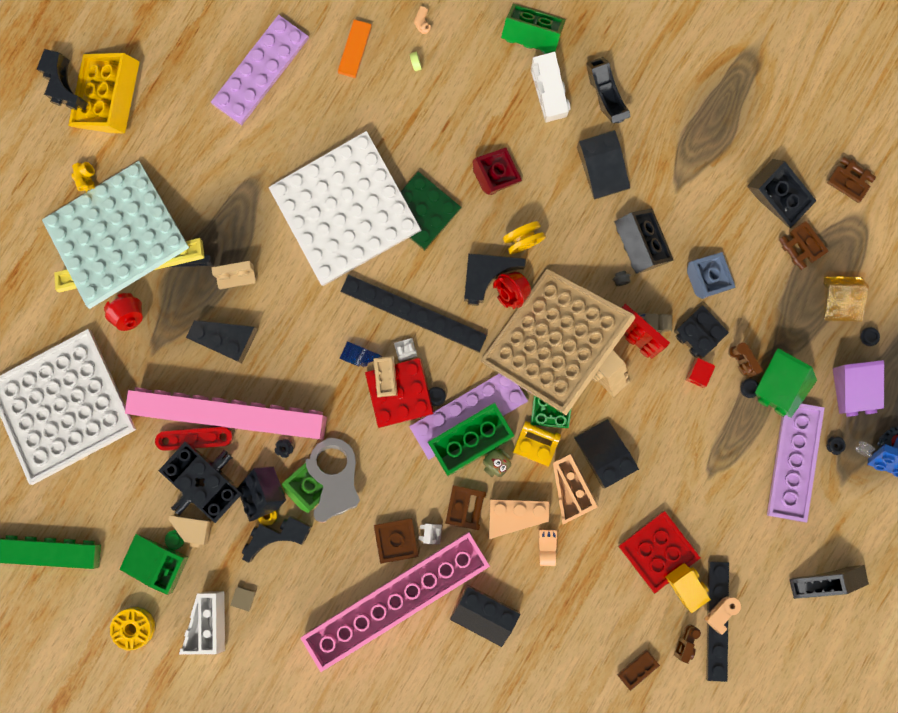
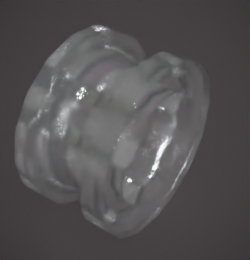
M859 441V447H856L855 450L861 455L871 458V452H875L876 449L866 442Z

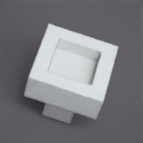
M412 338L394 343L399 362L417 357Z
M420 525V529L425 531L424 536H419V540L426 544H440L442 525Z

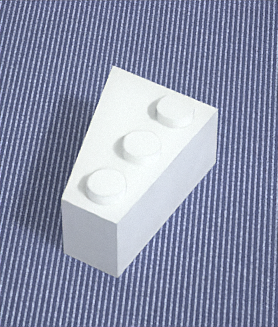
M555 52L533 57L531 74L545 123L567 117L571 108L569 100L565 97V85L561 80L560 68Z
M224 591L198 593L191 612L189 627L184 635L185 640L179 654L221 653L225 651Z

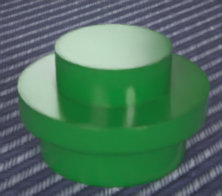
M176 530L168 532L165 536V544L169 549L176 550L184 544L183 539Z

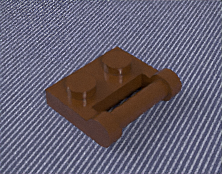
M739 343L737 346L729 349V356L737 360L739 364L738 369L743 376L746 375L749 378L763 371L746 343Z
M453 485L445 524L479 530L480 514L487 492ZM474 495L476 500L471 522H466L470 496Z

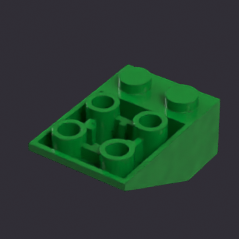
M533 395L531 425L569 428L571 409L565 415Z
M135 534L119 570L148 587L169 595L173 593L189 557L139 534Z

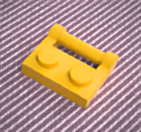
M525 420L513 453L549 467L561 434H554L538 428ZM527 431L551 440V445L548 446L525 437Z

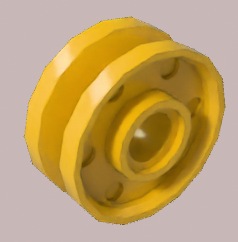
M539 221L521 226L503 237L505 244L514 242L508 249L510 255L525 251L546 238L543 232L534 233L541 227Z
M130 607L119 612L113 618L110 625V636L113 642L119 648L126 651L136 650L146 645L152 639L155 632V622L152 615L146 609L140 607ZM130 624H133L136 627L135 633H132L130 631Z

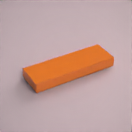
M353 20L338 68V74L352 78L357 77L372 24Z

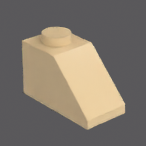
M176 515L169 516L168 520L184 542H188L191 547L197 548L208 544L211 527L210 520Z

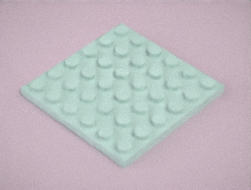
M137 161L96 186L95 189H91L42 219L85 305L89 309L189 249L188 244L140 161Z

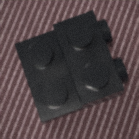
M703 305L674 331L676 339L681 344L685 343L690 348L689 352L695 358L699 357L700 359L704 358L729 333Z

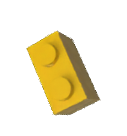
M684 563L665 576L682 604L691 613L710 601L707 595L709 590L703 582H699L697 579L700 576L694 567L689 568Z

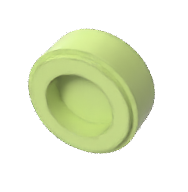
M417 51L410 53L414 71L422 70Z

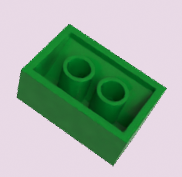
M513 3L506 17L501 38L509 43L521 44L528 49L541 50L544 54L556 52L566 19Z

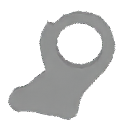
M326 438V440L318 443L312 450L310 459H305L309 474L323 485L320 502L314 509L315 520L321 523L326 522L333 516L341 515L349 509L356 508L360 501L354 487L356 461L353 449L341 439ZM331 448L340 450L347 458V464L343 471L333 475L325 474L317 466V458L320 453Z

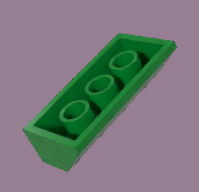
M493 403L430 440L428 444L449 477L490 453L493 449L510 441L515 435L496 404Z

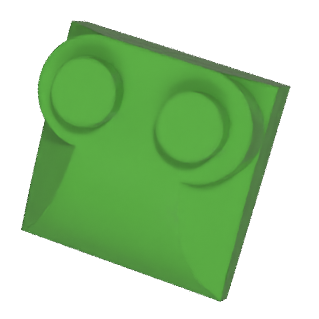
M306 463L282 483L285 493L301 510L309 513L319 504L323 485L309 474Z

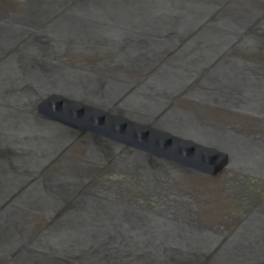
M349 274L340 291L345 295L480 353L487 334Z

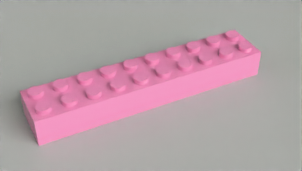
M136 387L135 391L128 390L125 414L324 440L327 417L323 416L321 411L309 410V413H303L304 410L300 408L290 407L289 411L284 410L285 407L270 405V408H265L266 405L251 402V405L247 406L246 402L231 400V403H227L228 400L212 397V401H208L209 398L199 395H193V398H189L190 395L174 392L173 396H170L171 393L154 390V393H152V390Z
M467 532L305 633L301 640L318 669L322 672L487 569L490 565L470 532Z

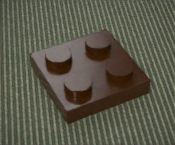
M412 518L374 525L380 564L419 557Z

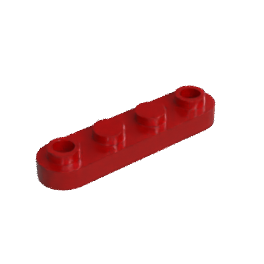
M226 427L163 431L157 434L155 445L163 451L178 450L184 442H187L195 449L224 447L232 442L233 433ZM223 433L227 435V438L224 441L221 440V435ZM165 438L169 439V443L167 445H165L163 442Z

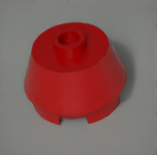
M520 272L501 274L493 282V288H497L499 293L497 298L506 308L510 306L514 310L515 308L522 307L531 294L530 284Z
M132 293L118 294L117 299L111 303L108 301L105 304L106 320L120 331L131 330L142 322V303Z

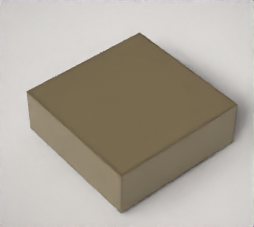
M237 586L230 606L250 611L256 592Z

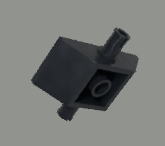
M184 442L158 470L182 492V496L171 506V509L175 510L176 514L181 515L190 503H194L214 523H217L242 495L236 485L221 470L233 458L232 455L223 449L220 455L212 462L187 442ZM200 479H205V480H204L205 486H200V485H199V483H200L199 480H200Z

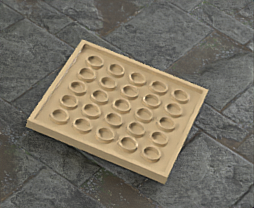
M546 269L531 290L527 300L522 307L517 309L481 362L567 415L636 317L619 306Z

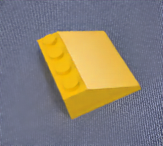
M125 53L83 54L75 95L88 104L86 110L80 108L71 110L68 126L106 133L125 134L140 61Z

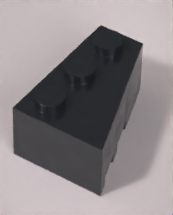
M194 320L186 338L242 364L258 329L253 326Z

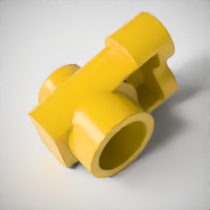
M89 162L73 164V173L71 175L78 191L88 192L91 189H95V184L91 180V176L95 174L93 166Z

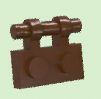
M844 156L840 163L846 166L845 169L840 166L836 167L827 184L855 202L860 203L871 187L865 181L868 180L873 183L876 176L871 174L869 169H864L857 165L855 160H850ZM851 170L860 175V177L857 178L851 174Z
M807 221L789 232L793 238L791 241L786 236L779 239L783 245L782 249L788 252L793 259V264L797 265L800 270L807 267L803 261L805 258H808L813 263L829 252ZM795 244H798L803 251L801 255L793 247Z
M691 624L685 627L674 653L676 658L689 664L690 660H693L696 653L694 641L701 636V632L697 627Z

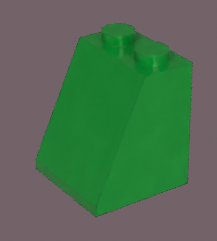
M778 348L755 394L758 402L763 406H771L780 416L784 417L786 415L792 418L817 382V378L812 366Z

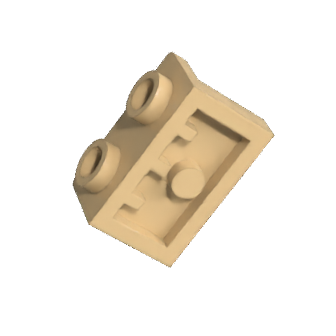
M250 261L212 267V274L217 278L220 290L256 283L254 266Z

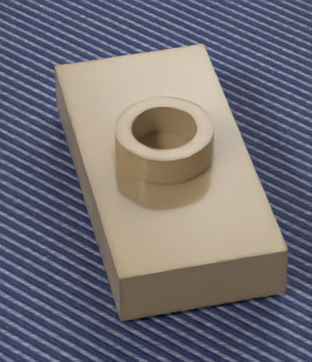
M394 357L374 358L377 397L398 395Z

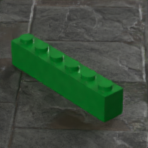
M6 535L5 538H0V563L96 569L99 568L101 544H95V540H83V543H75L76 539H64L63 542H56V538L45 537L44 541H40L34 536H25L24 540L18 539L17 535Z

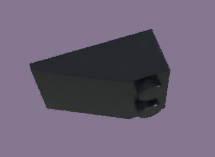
M615 130L578 142L577 150L594 200L630 189L621 146Z
M772 159L747 185L754 196L789 228H792L816 202V199L788 164L781 160Z
M608 419L574 437L602 488H607L639 470L630 452Z

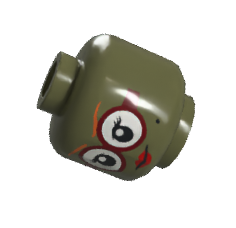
M501 448L499 450L493 449L483 459L484 471L491 477L494 475L502 477L511 467V457Z

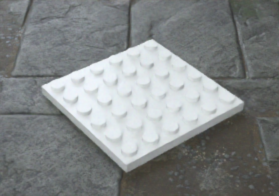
M367 131L269 187L322 286L421 231Z
M89 329L0 375V417L30 485H34L136 430L130 415L125 414L126 406L96 340Z

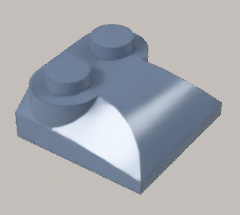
M723 252L688 263L687 274L697 297L705 299L736 288Z

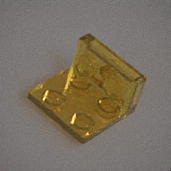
M824 276L823 284L828 290L824 319L828 321H862L869 289L863 277Z

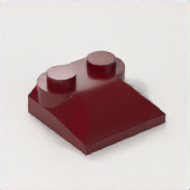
M506 147L479 156L473 160V172L483 192L488 195H494L500 190L522 182Z

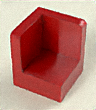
M700 358L695 359L686 377V381L701 388L707 387L715 365Z

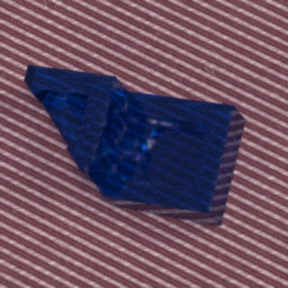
M347 341L339 359L358 367H366L368 363L374 361V358H382V356Z

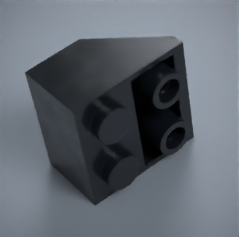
M274 466L253 468L237 487L242 493L240 498L249 522L278 510L286 501Z

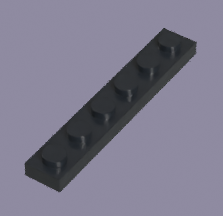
M708 561V596L710 601L707 602V615L724 597L729 596V562ZM728 621L724 624L727 630L722 635L717 633L707 623V681H728Z

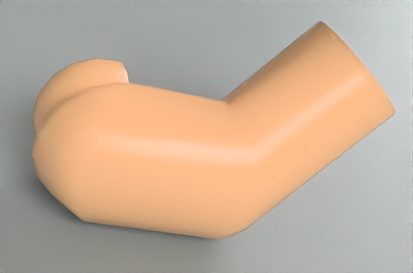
M420 6L414 24L420 33L427 34L431 30V25L425 20L428 9Z

